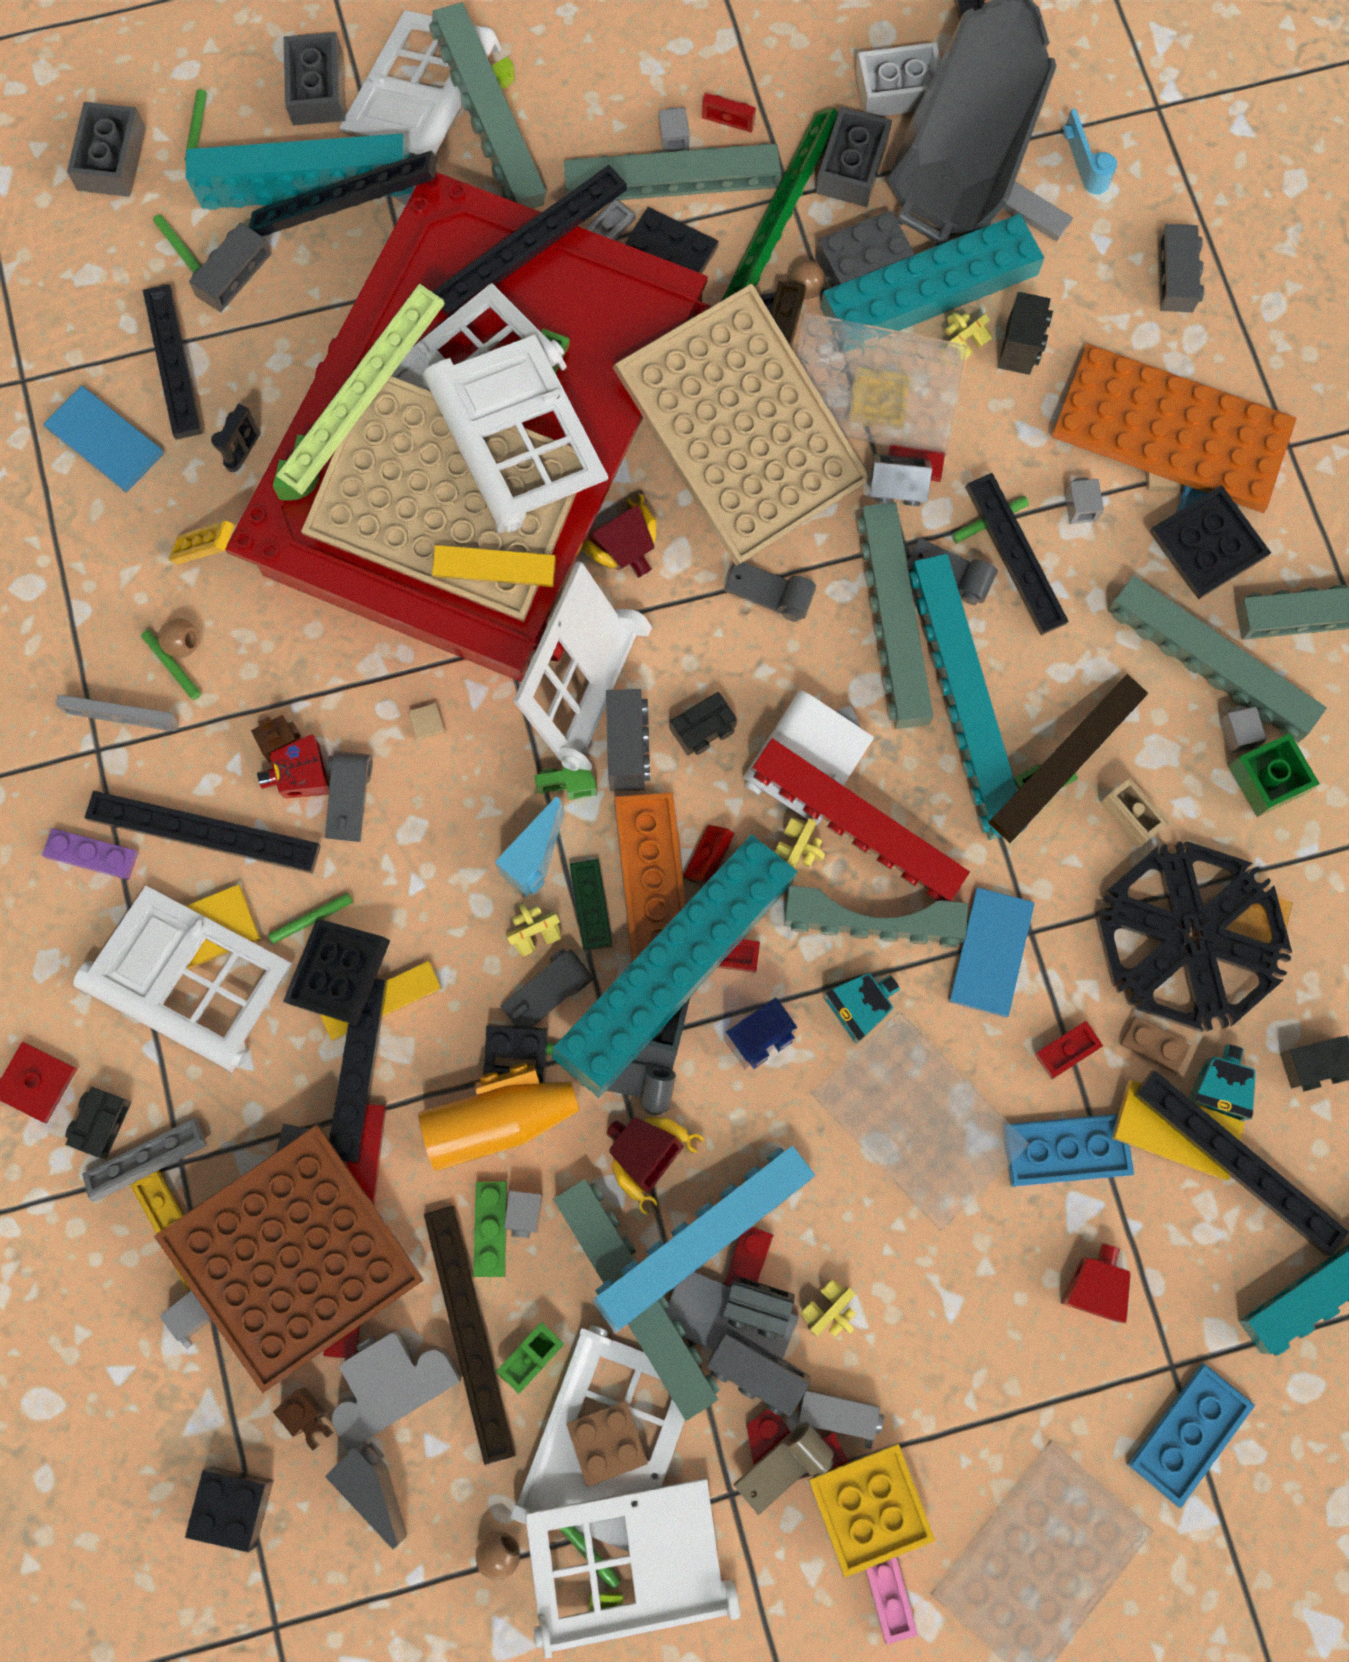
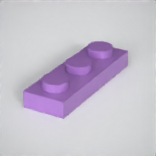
M52 828L42 856L46 859L129 880L138 852L133 849Z

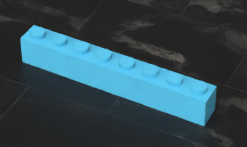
M793 1145L786 1151L782 1147L777 1149L767 1158L770 1162L762 1169L758 1165L743 1176L746 1182L738 1188L734 1184L729 1186L719 1195L722 1200L715 1206H712L710 1202L695 1213L698 1219L690 1225L686 1221L681 1223L670 1232L673 1236L671 1240L665 1244L661 1240L646 1251L649 1257L641 1263H638L635 1259L621 1270V1273L624 1275L615 1283L609 1279L595 1290L598 1296L593 1300V1304L615 1334L815 1176Z

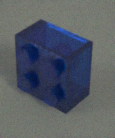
M775 997L726 1031L724 1041L744 1070L749 1066L756 1069L768 1060L769 1052L775 1048L780 1052L792 1044L798 1027L777 997Z

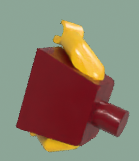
M638 494L639 503H633L628 498V510L588 535L589 539L586 537L581 551L589 558L609 569L615 568L620 570L630 564L638 578L652 570L644 555L655 548L654 542L657 539V521L649 508L644 505V496L642 494Z
M635 1117L627 1127L616 1120L607 1129V1136L615 1141L610 1147L609 1153L614 1157L611 1166L616 1182L633 1201H638L640 1211L646 1215L649 1213L642 1207L643 1202L649 1199L657 1206V1201L652 1195H644V1190L647 1193L652 1190L684 1147L690 1153L699 1152L691 1147L690 1140L692 1138H696L701 1143L704 1142L701 1135H689L687 1129L667 1117H647L644 1120Z

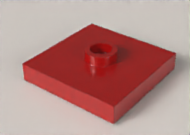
M22 1041L0 1079V1101L47 1124L74 1077L77 1068Z

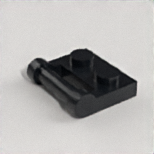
M238 403L235 410L228 414L222 431L214 433L211 438L214 448L220 451L223 457V464L226 470L236 472L241 468L261 433L249 409ZM231 443H233L236 448L234 452H232L230 448Z
M488 1024L486 1026L483 1075L492 1072L502 1075L510 1072L509 1068L512 1066L495 1065L496 1057L536 1060L535 1068L539 1083H544L546 1077L548 1028Z

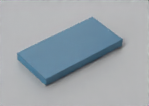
M82 385L43 423L47 430L125 493L164 455L160 447Z
M978 887L975 889L967 922L966 939L962 943L949 998L950 1003L1006 1018L1009 1017L1035 902Z
M1118 1114L1002 1125L1010 1186L1016 1187L1134 1175L1130 1145L1111 1139Z
M1200 1363L1127 1462V1465L1181 1509L1255 1405L1206 1364Z

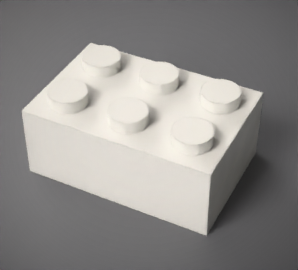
M937 42L858 52L855 75L863 113L879 117L916 112L941 61Z

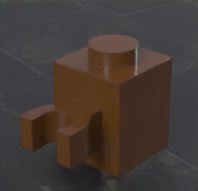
M283 715L273 720L267 717L258 722L259 727L251 730L263 756L269 763H271V752L291 744L301 737L293 721L288 723Z
M306 1387L297 1389L273 1411L292 1437L302 1432L305 1433L307 1445L312 1451L320 1446L314 1439L316 1431H322L326 1438L334 1433L329 1426L317 1420L325 1411Z

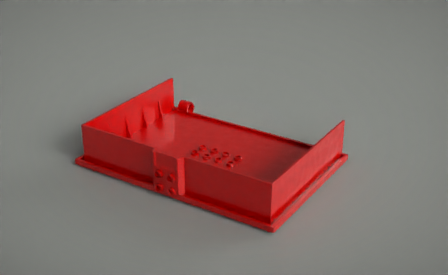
M435 171L434 180L416 185L337 337L330 341L328 354L324 362L318 364L315 379L225 550L227 554L258 566L264 577L522 682L530 665L529 658L533 650L536 651L547 628V619L643 419L642 414L612 367L624 358L713 307L702 302V293L708 282V276L577 226L495 285L540 332L544 328L569 338L570 345L563 357L567 367L563 371L558 368L556 376L608 475V480L577 492L552 555L556 556L553 587H538L525 621H520L304 535L301 531L333 454L318 473L320 479L317 486L307 496L297 500H281L273 488L279 459L288 460L294 451L297 435L306 436L419 283L432 292L542 213ZM489 307L466 327L485 344L504 329L507 324ZM441 310L415 345L448 319ZM460 331L437 351L445 359L450 358L453 365H456L466 360L478 348ZM512 331L489 351L519 341L521 338ZM554 411L522 422L525 429L553 440L566 437ZM559 641L550 658L554 662L560 661L565 650Z

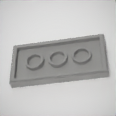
M693 1272L675 1286L669 1301L670 1307L666 1309V1313L671 1321L675 1318L678 1319L686 1332V1335L683 1336L684 1338L714 1350L728 1326L783 1359L799 1316L791 1313L784 1337L776 1335L774 1339L760 1335L757 1328L746 1325L745 1329L736 1328L727 1323L728 1319L723 1318L724 1307L731 1287L696 1272Z

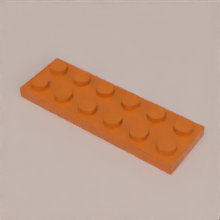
M673 792L614 798L631 963L686 905Z

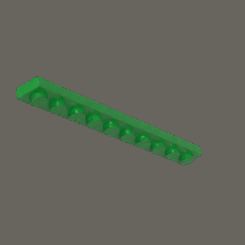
M834 107L815 112L721 301L751 283L754 287L759 283L764 267L771 259V253L776 243L782 237V231L787 221L791 218L793 209L798 199L802 196L803 189L809 177L813 174L814 167L824 152L825 145L832 134L839 113Z

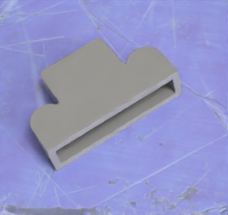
M392 1330L377 1340L371 1336L356 1346L359 1350L358 1352L346 1358L340 1364V1371L355 1397L345 1398L338 1404L332 1414L333 1426L346 1450L349 1451L354 1446L362 1443L458 1384L462 1377L450 1355L439 1346L427 1348L419 1357L418 1362H416L398 1330Z

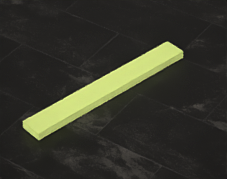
M419 283L276 474L279 479L301 495L305 492L445 303L440 297Z

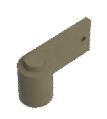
M805 1422L793 1429L733 1485L755 1512L760 1515L806 1472L810 1475H823L833 1465L834 1452L808 1422Z

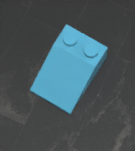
M555 797L495 861L500 875L526 898L530 893L535 895L545 884L543 879L547 875L564 817L561 800L558 797Z

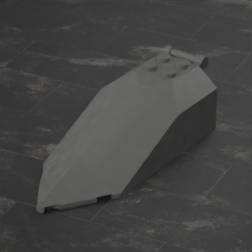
M991 0L986 2L981 9L974 11L971 8L965 11L910 122L889 174L888 181L901 204V208L896 216L899 225H907L933 240L936 246L946 243L950 233H971L986 227L1009 199L1057 67L1055 59L1049 58L1046 46L1050 42L1040 8L1033 0ZM910 211L940 228V231L909 214Z

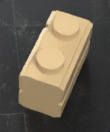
M1131 778L1118 786L1101 802L1103 807L1138 848L1169 824L1162 814L1157 813V808Z

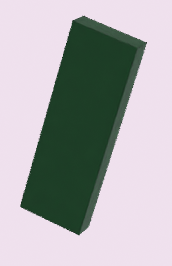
M594 859L570 863L583 951L613 947L599 860Z

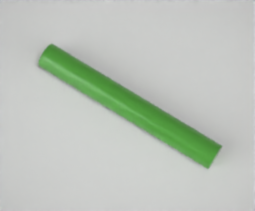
M202 89L196 90L186 149L198 148L207 92Z
M161 214L156 215L153 218V222L193 273L195 270L200 269L202 266Z
M1022 496L1009 503V506L1013 513H1016L1029 506V502L1025 496ZM980 518L952 533L951 536L957 544L984 530L986 527Z
M151 630L143 632L141 638L192 700L199 698L201 695L200 690L173 657L168 656L162 651L158 639Z
M346 893L268 933L269 939L272 944H275L314 924L317 918L323 919L354 902L349 893Z
M575 1526L560 1528L562 1533L587 1560L585 1539ZM593 1548L594 1561L604 1560ZM610 1567L596 1570L611 1589L616 1588L621 1582V1579Z

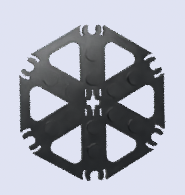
M1181 841L1175 844L1176 854H1170L1166 844L1160 847L1159 852L1157 846L1105 892L1112 895H1104L1102 901L1108 902L1112 906L1111 911L1103 909L1098 911L1100 917L1109 918V920L1097 918L1112 986L1123 979L1124 982L1117 987L1116 992L1120 993L1125 988L1130 989L1133 992V996L1128 1000L1127 1004H1134L1140 998L1142 1001L1133 1009L1199 1032H1203L1204 1029L1206 1032L1213 1030L1211 1024L1213 1018L1220 1021L1222 1029L1229 1026V1020L1231 1027L1284 981V979H1278L1275 976L1284 977L1287 975V971L1281 970L1277 966L1278 960L1283 962L1291 960V956L1288 954L1292 953L1275 885L1267 892H1264L1263 889L1270 884L1271 880L1268 878L1262 883L1255 881L1254 875L1260 870L1259 867H1255L1246 873L1245 870L1253 864L1252 862L1188 841L1184 845ZM1196 861H1202L1226 869L1232 876L1230 884L1204 907L1193 868V863ZM1157 870L1163 879L1170 911L1130 898L1128 896L1129 887L1147 871ZM1259 904L1265 909L1272 938L1269 943H1265L1226 930L1225 928L1251 905ZM1190 927L1193 928L1194 932H1200L1201 937L1197 939V944L1194 943L1193 939H1187L1186 934L1191 931ZM1118 929H1126L1163 943L1134 968L1127 969L1120 963L1114 933ZM1217 960L1253 972L1259 979L1257 987L1238 1004H1230L1227 1001ZM1183 965L1194 1003V1008L1190 1013H1183L1160 1005L1153 998L1154 991Z

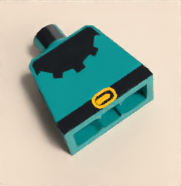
M868 973L825 993L823 999L853 1042L858 1044L892 1011L893 1005L888 998L898 992L900 987L891 975L876 983L871 974Z
M1226 1044L1222 1059L1218 1057L1207 1059L1188 1098L1195 1104L1240 1121L1252 1119L1256 1072L1253 1068L1240 1065L1244 1049Z

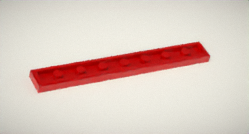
M368 1104L359 1163L347 1162V1167L375 1206L386 1106ZM360 1326L324 1350L323 1356L348 1358L355 1354L358 1349L356 1346L358 1345Z

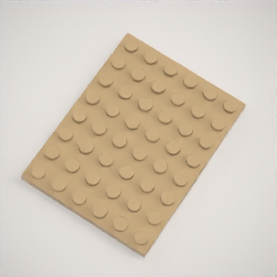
M752 283L624 358L612 367L736 566L871 480Z
M391 376L335 450L301 532L308 537L524 622L539 586L433 577L435 545L552 555L577 493L527 512L526 518L522 522L523 525L513 532L504 531L498 534L495 529L496 522L431 392ZM516 426L483 438L496 464L528 452ZM525 429L535 449L556 441ZM564 445L539 455L551 482L583 470L575 452L569 445ZM532 458L500 471L512 497L545 485Z

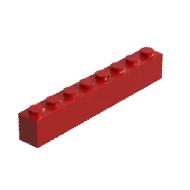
M773 738L768 742L750 769L755 772L753 778L768 787L771 783L780 790L777 794L790 803L796 800L804 805L802 811L816 820L820 816L829 822L827 828L841 837L845 833L854 840L851 844L864 853L870 850L878 855L876 861L890 870L894 866L903 872L900 876L902 879L913 886L919 883L927 888L925 894L935 901H942L943 899L944 901L951 902L970 873L969 870Z

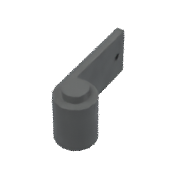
M919 538L907 562L908 571H911L914 561L948 554L961 599L971 605L985 601L998 573L996 567L979 559H973L970 562Z
M742 562L737 566L733 565L724 591L778 612L789 621L797 622L806 617L816 590V584L802 576H791L787 580Z
M335 751L333 756H329L327 772L331 773L325 838L361 842L366 784L371 779L373 767L371 754Z
M563 948L556 952L550 958L551 964L501 1005V1008L515 1026L533 1027L567 997L577 994L593 981L594 977L572 949L566 951Z
M633 1060L606 1091L640 1097V1105L647 1113L660 1115L670 1109L676 1074L668 1067Z

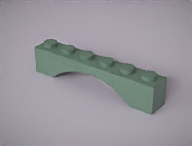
M789 885L784 926L791 927V931L806 933L809 929L820 930L821 934L830 936L838 935V932L850 933V937L865 939L868 938V935L880 936V940L894 942L898 941V938L910 939L912 944L924 945L928 944V941H936L942 947L953 948L957 947L958 944H962L966 939L968 903L938 900L926 909L911 915L896 918H876L860 915L843 908L826 896L819 888Z

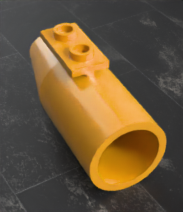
M521 1063L509 1068L510 1072L502 1075L492 1072L481 1076L480 1081L475 1082L476 1095L418 1112L423 1141L434 1171L437 1172L524 1145L578 1113L580 1109L572 1082L539 1083L535 1065L528 1066L527 1063Z

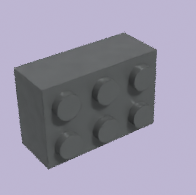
M329 32L283 37L285 106L293 126L345 121L343 51L337 33Z
M93 102L83 103L67 173L77 191L130 197L146 128L136 107Z
M840 107L818 174L816 194L867 207L888 144L892 120Z
M890 210L819 238L817 240L815 258L822 267L830 287L833 288L911 257L915 253L895 215Z
M641 689L606 690L607 754L610 791L645 790V781H650L649 755H644V753H649V727H643V725H649L648 699H642Z

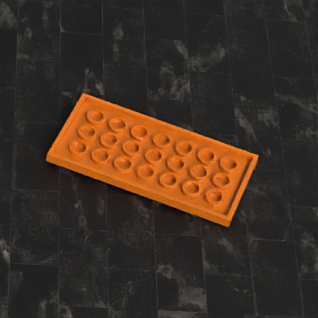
M1087 343L1051 437L1205 493H1210L1222 485L1236 504L1264 514L1268 508L1297 418Z

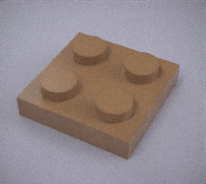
M627 1401L566 1423L587 1487L648 1464Z

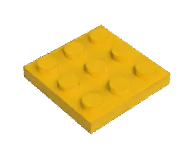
M898 1443L828 1470L823 1475L808 1478L845 1578L936 1541Z

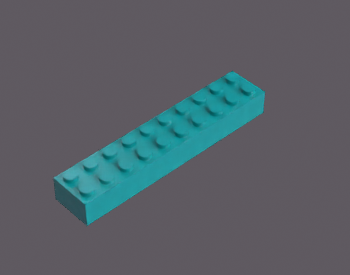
M751 834L554 1046L552 1059L595 1096L600 1098L788 890L789 885L793 884L798 871Z

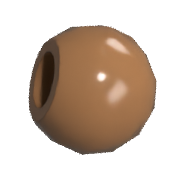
M809 260L796 263L788 276V282L805 284L806 293L804 299H812L818 296L826 282L822 267L816 262Z
M180 618L171 619L161 627L158 633V643L162 651L168 656L184 658L191 655L198 647L199 634L195 626L189 621Z
M492 1532L485 1536L476 1548L477 1568L483 1576L491 1580L506 1579L514 1573L519 1565L520 1548L518 1543L511 1535L504 1532Z

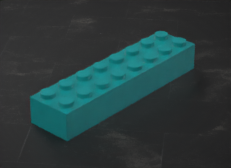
M403 133L186 149V180L202 209L243 208L251 205L269 206L410 158V154ZM414 186L386 196L400 197L405 194H412Z
M1019 213L823 291L820 309L842 352L846 353L1038 276L1045 257L1022 215Z

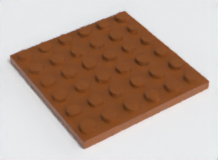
M318 1124L154 1235L161 1248L262 1394L424 1281L414 1263Z

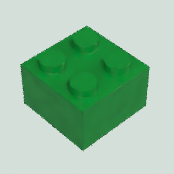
M1291 733L1239 756L1228 766L1257 817L1308 794L1320 784Z

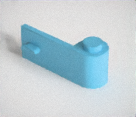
M1072 109L1066 125H1063L1062 128L1069 142L1083 185L1092 194L1105 193L1116 171L1117 161L1110 153L1099 152L1092 154L1077 110Z

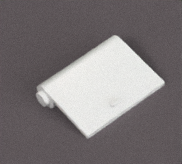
M799 690L743 776V779L746 781L744 787L756 795H759L761 791L771 795L807 820L810 818L817 821L816 826H818L822 820L820 816L816 820L802 811L804 805L796 800L793 803L788 802L777 794L780 790L771 783L767 787L753 778L755 772L750 769L768 742L773 738L841 785H844L874 737L815 697Z

